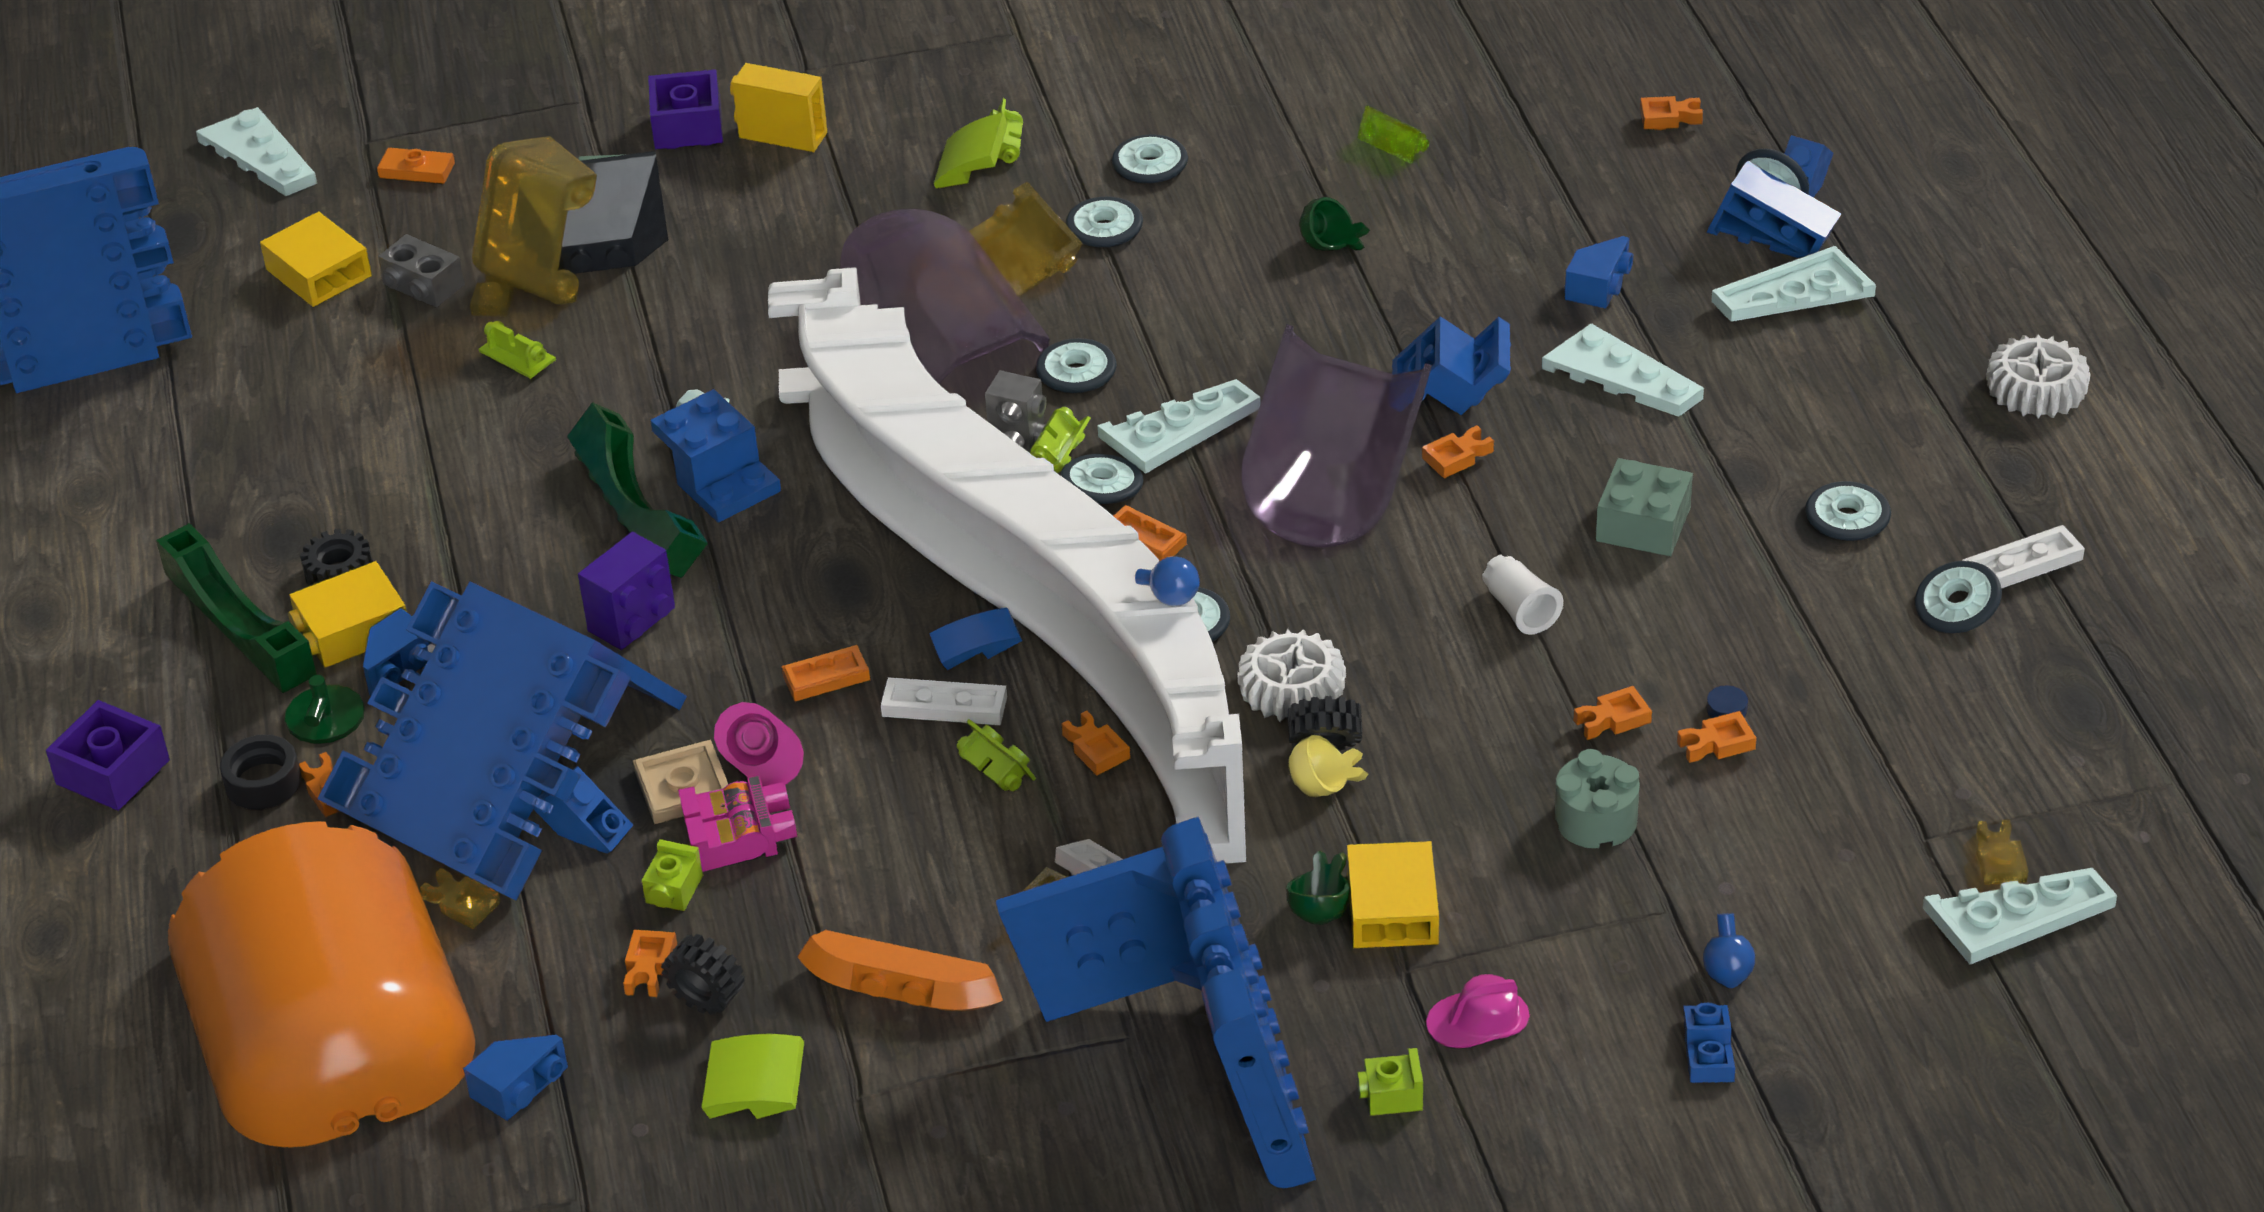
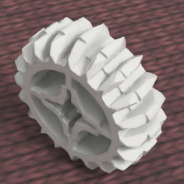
M2039 334L2035 338H2028L2026 335H2022L2020 341L2009 338L2007 345H1998L1997 351L1992 353L1989 359L1986 380H1988L1987 386H1989L1990 395L1997 397L1998 405H2007L2009 412L2018 410L2022 412L2023 417L2027 414H2035L2039 419L2041 415L2047 414L2054 418L2057 412L2068 414L2070 408H2078L2079 403L2085 399V394L2088 392L2090 372L2089 366L2086 363V357L2079 355V348H2069L2067 341L2056 342L2053 336L2049 339H2043Z
M1287 628L1285 634L1278 635L1272 631L1268 639L1258 637L1255 645H1247V650L1244 655H1241V661L1239 662V672L1237 673L1238 685H1240L1243 700L1249 702L1252 711L1261 710L1264 718L1276 715L1280 722L1285 717H1288V708H1291V704H1299V700L1311 701V697L1317 696L1319 699H1325V696H1332V699H1337L1343 695L1346 666H1344V660H1342L1340 655V649H1335L1331 640L1322 641L1319 633L1307 636L1304 629L1298 634L1291 633Z

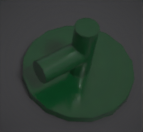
M315 675L309 679L310 689L295 697L285 713V723L291 735L300 741L320 744L337 741L355 731L364 719L365 706L360 695L349 687L335 684L326 685L325 678L322 675Z

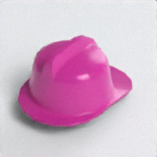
M747 702L732 705L720 714L714 730V740L717 749L727 761L747 777L760 775L763 787L784 782L786 785L798 775L803 765L804 756L801 741L793 730L774 714L756 703Z
M1482 974L1469 980L1464 985L1461 993L1437 1002L1429 1011L1426 1023L1428 1033L1438 1043L1447 1047L1466 1048L1518 1034L1527 1026L1530 1015L1528 1006L1517 995V985L1513 979L1506 980L1493 974Z

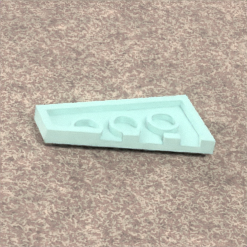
M258 107L242 111L239 115L196 131L199 143L204 146L212 145L215 147L217 154L223 158H233L237 161L238 167L246 172L248 170L257 173L259 180L285 196L317 184L315 172Z
M1836 246L1714 289L1712 290L1711 302L1732 322L1875 296L1876 284Z
M1592 323L1542 357V369L1554 373L1556 369L1569 372L1570 379L1584 383L1587 379L1603 384L1604 391L1615 395L1618 393L1632 394L1635 396V402L1678 417L1703 400L1704 388Z
M1235 379L1193 393L1192 400L1186 402L1172 400L1161 404V410L1144 416L1139 411L1127 415V422L1115 426L1110 421L1097 425L1098 437L1144 473H1147L1260 409V396Z
M2093 868L2041 876L2039 883L2019 884L2018 881L2001 883L1999 890L1981 893L1978 892L1977 888L1959 890L1958 897L1941 899L1939 894L1924 896L1923 909L1969 964H1973L2112 909L2116 905L2117 895Z

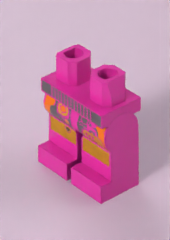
M760 775L748 777V783L743 781L733 782L723 789L696 794L694 787L678 790L690 845L699 848L702 872L754 859L761 856L764 852L766 857L777 855L776 842L798 837L792 810L769 814L790 809L784 782L762 787Z

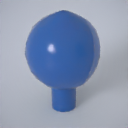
M1178 556L1166 557L1159 561L1152 570L1138 569L1135 574V582L1138 585L1150 586L1153 595L1161 603L1169 606H1180L1189 602L1196 595L1200 585L1196 567L1187 559Z
M1734 913L1717 914L1719 936L1712 937L1704 949V968L1713 980L1725 987L1734 988L1751 974L1755 965V952L1750 942L1743 935H1736Z

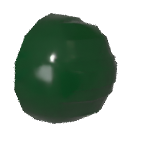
M1321 197L1309 202L1304 207L1299 220L1301 236L1311 248L1321 251H1333L1343 247L1360 251L1365 246L1359 238L1367 235L1370 231L1362 222L1353 224L1346 208L1339 201L1331 197Z
M1321 850L1313 855L1314 870L1295 877L1287 884L1286 899L1291 911L1302 920L1310 924L1323 925L1344 915L1350 898V883L1341 874L1347 860L1344 852L1336 854L1331 864H1328L1325 853Z

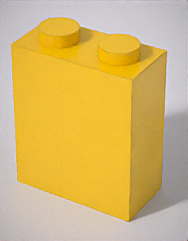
M745 63L739 73L732 78L730 93L734 96V122L738 126L739 138L815 152L828 133L822 78L820 76Z
M319 211L260 241L266 270L312 307L372 276L366 247Z
M377 561L289 594L293 610L288 612L290 623L299 632L303 633L302 635L309 641L312 656L316 654L324 668L366 652L369 631L372 626L400 608L407 612L406 605Z
M1431 841L1347 845V875L1350 883L1349 899L1353 948L1439 944V910Z

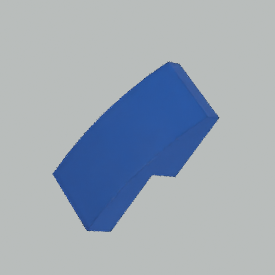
M1008 608L971 615L929 633L940 661L947 670L981 652L989 659L1022 641Z
M1713 1003L1684 1006V1030L1690 1083L1735 1082V1063L1731 1046V1023L1728 1006Z

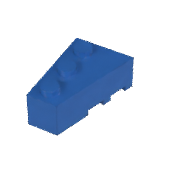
M1747 161L1730 185L1706 233L1717 235L1719 232L1738 236L1739 242L1749 244L1751 240L1770 245L1771 251L1802 258L1821 250L1841 213Z

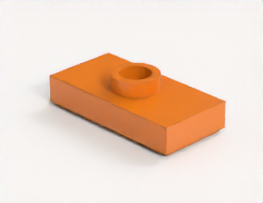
M388 148L377 170L379 178L444 184L455 164L453 153Z
M1127 505L1113 515L1124 526L1134 528L1138 532L1139 540L1160 561L1166 557L1176 555L1187 545L1185 533Z
M857 645L782 666L783 678L794 701L870 680L869 668Z

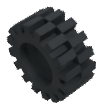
M334 529L333 535H329L325 531L321 533V539H318L316 536L310 539L311 545L305 544L300 555L308 587L373 562L368 540L364 539L363 535L359 532L354 536V531L349 529L346 530L345 534H342L341 529Z
M1318 696L1311 697V701L1302 699L1299 700V704H1291V708H1288L1289 743H1292V746L1295 747L1301 740L1311 735H1319L1327 739L1339 751L1345 750L1346 746L1351 748L1356 746V743H1360L1363 738L1361 705L1355 703V700L1352 699L1345 701V697L1332 699V696H1325V699H1319Z
M689 934L678 943L662 963L661 968L664 969L661 972L662 976L669 979L666 985L669 989H676L677 992L674 995L679 1000L682 997L687 1000L685 1005L692 1008L696 1005L698 1012L703 1014L708 1011L709 1015H715L717 1012L721 1013L744 986L745 976L740 975L743 969L741 965H734L737 959L733 954L729 956L724 952L727 948L722 944L717 947L714 945L715 940L710 937L704 941L701 934H696L694 937L692 934Z

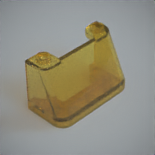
M550 136L498 144L489 153L486 162L472 253L474 266L486 276L554 304L576 302L579 287L577 276L569 270H558L566 218L569 210L582 208L589 203L595 191L597 174Z
M1028 182L1014 189L1013 194L1016 198L1012 204L1009 203L1006 206L1003 204L999 205L991 218L948 244L946 240L939 242L937 239H934L923 246L909 277L920 290L974 323L980 321L988 323L996 317L1002 307L1056 272L1065 273L1070 270L1078 261L1076 254L1082 242Z

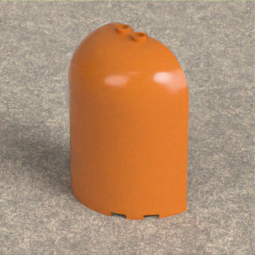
M304 822L285 825L256 834L233 845L219 854L221 861L211 867L206 873L198 872L181 893L183 900L176 915L172 914L168 929L169 951L221 1111L228 1123L240 1134L253 1141L270 1146L303 1147L315 1145L352 1134L359 1127L358 1120L365 1116L376 1115L379 1121L389 1122L422 1110L446 1096L465 1076L463 1068L473 1060L475 1052V1035L472 1024L412 870L405 857L395 846L391 847L379 840L376 833L354 825H350L347 829L328 827L326 822Z

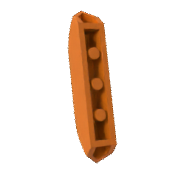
M828 930L812 935L798 955L803 965L822 980L841 988L866 993L874 997H884L916 1006L921 1005L947 1011L977 1010L1003 1001L993 972L987 964Z

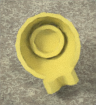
M1311 735L1301 740L1293 748L1289 757V768L1294 784L1310 797L1331 795L1341 790L1347 780L1362 781L1369 774L1362 768L1353 767L1362 759V752L1353 748L1341 754L1332 743L1319 735Z

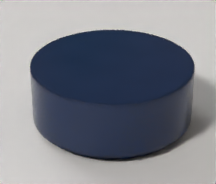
M1725 685L1716 687L1709 692L1706 709L1711 718L1738 711L1742 713L1743 717L1747 714L1748 697L1741 689Z

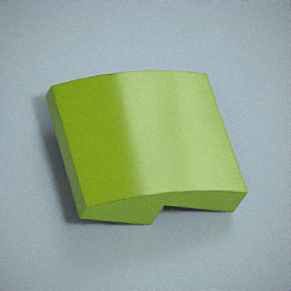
M1003 113L990 115L971 122L947 139L934 180L936 189L968 183L971 171L995 167L1008 124Z
M753 1034L712 1041L702 1109L711 1119L749 1108L756 1119L796 1109L804 1041L801 1036Z

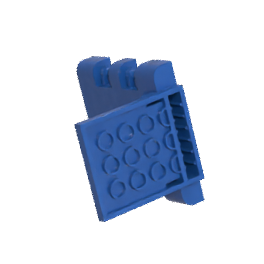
M125 147L0 177V385L13 382L15 392L20 393L160 358L157 346L192 338L179 287L170 283V279L166 276L159 275L164 272L166 265L174 263L166 232L163 227L156 225L155 220L144 217L150 213L151 206L159 204L149 162L144 150L137 147Z
M431 581L406 628L408 632L435 645L432 653L418 646L413 653L416 659L426 663L422 673L419 674L411 669H405L401 677L415 684L412 691L381 676L367 703L396 718L395 725L393 726L381 719L378 720L375 727L379 732L388 736L384 746L382 747L374 742H367L363 749L377 756L374 765L342 750L317 799L517 901L542 852L541 849L518 838L522 830L536 837L542 831L540 826L528 820V817L533 808L544 814L551 813L554 805L539 798L542 791L567 803L581 777V774L557 762L559 757L563 756L577 763L581 754L574 748L566 745L571 734L581 739L589 740L593 731L578 724L580 717L582 716L606 728L627 686L678 710L681 709L687 696L596 640L469 581L463 595H460Z
M1199 816L1170 826L1162 835V847L996 900L998 913L1046 1022L1173 981L1201 990L1215 1046L1269 1182L1279 1188H1289L1316 1180L1304 1134L1309 1133L1302 1108L1294 1109L1292 1101L1300 1098L1292 1073H1286L1285 1067L1290 1066L1289 1058L1283 1041L1276 1042L1274 1037L1275 1034L1281 1033L1274 1008H1268L1267 1002L1272 1000L1265 976H1259L1257 970L1263 968L1256 944L1249 945L1243 925L1240 924L1238 918L1241 915L1233 891L1228 892L1227 887L1231 886L1232 882L1225 861L1217 862Z

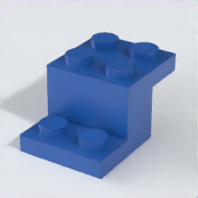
M1440 316L1392 360L1391 408L1403 415L1413 405L1420 404L1427 394L1460 415L1472 405H1478L1485 394L1496 384L1504 382L1510 373V324L1498 317L1477 337L1473 338Z
M713 389L650 420L652 432L673 452L677 484L717 523L781 491L780 479L759 461L755 426L716 390Z

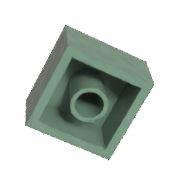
M1618 458L1597 506L1596 541L1671 557L1691 508L1693 473Z

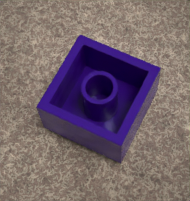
M716 69L648 76L650 119L655 149H676L683 146H708L714 143H723L721 100Z
M633 531L578 573L588 632L620 650L639 638L646 630L667 616L675 608L667 551Z
M97 700L45 750L56 785L117 811L170 761L160 725L100 700Z

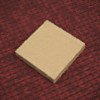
M711 740L633 760L634 771L654 824L684 817L678 792L679 789L694 787L696 794L723 789L728 785Z

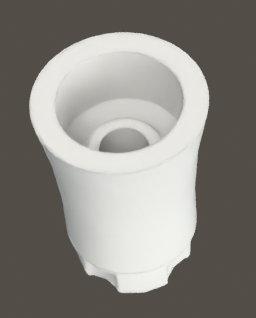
M1498 555L1487 563V568L1482 574L1483 582L1488 587L1490 593L1507 610L1522 633L1534 635L1547 630L1555 623L1563 608V596L1557 589L1543 582L1512 556L1504 557Z

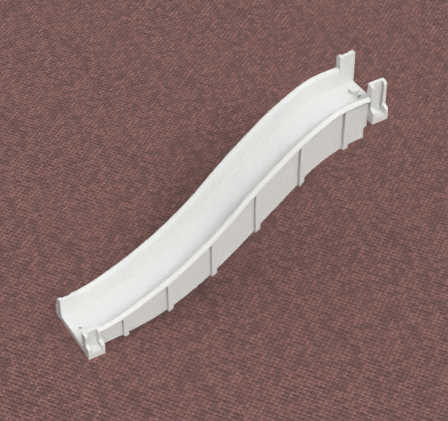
M857 268L831 269L827 272V276L824 279L771 283L768 288L769 318L798 316L800 348L808 365L805 368L779 369V398L785 404L809 402L811 435L816 449L833 474L863 507L919 553L999 609L1008 608L1014 619L1031 630L1066 660L1103 698L1138 743L1170 799L1175 813L1176 824L1199 816L1217 862L1224 860L1225 863L1246 862L1243 757L1239 714H1229L1224 677L1221 673L1212 640L1198 613V606L1192 598L1189 602L1180 606H1169L1161 603L1153 595L1150 586L1138 585L1135 582L1136 571L1138 569L1152 570L1160 561L1139 540L1138 532L1131 526H1124L1092 498L1054 471L1053 464L1045 458L1034 457L968 408L964 398L957 393L950 394L941 387L926 371L912 347L910 335L906 328L904 307L878 309L877 304H860Z

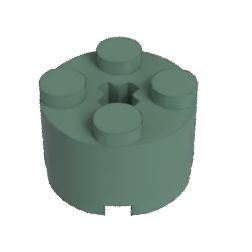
M1595 749L1583 750L1579 753L1578 758L1566 763L1557 774L1555 787V820L1559 825L1558 830L1562 836L1568 841L1585 848H1599V843L1613 841V846L1629 839L1637 827L1640 788L1638 770L1620 759L1602 755L1601 752Z

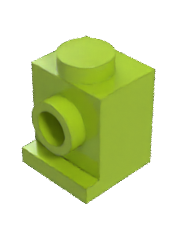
M659 840L657 843V853L642 879L645 902L647 904L685 911L703 877L698 847Z
M1417 1048L1408 1049V1055L1364 1059V1071L1357 1072V1086L1359 1098H1367L1370 1116L1423 1111V1078Z

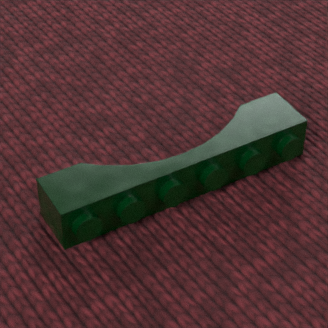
M592 402L567 436L575 449V456L586 465L590 471L588 473L589 477L604 492L602 495L604 500L613 506L618 513V521L628 528L630 533L633 531L664 548L667 551L670 574L682 578L708 542L692 520L667 510H654L649 505L639 488L634 470L633 432L619 413Z
M190 523L156 540L165 575L282 693L317 675L309 641L289 621L281 622L274 620L253 604L229 575L210 543Z

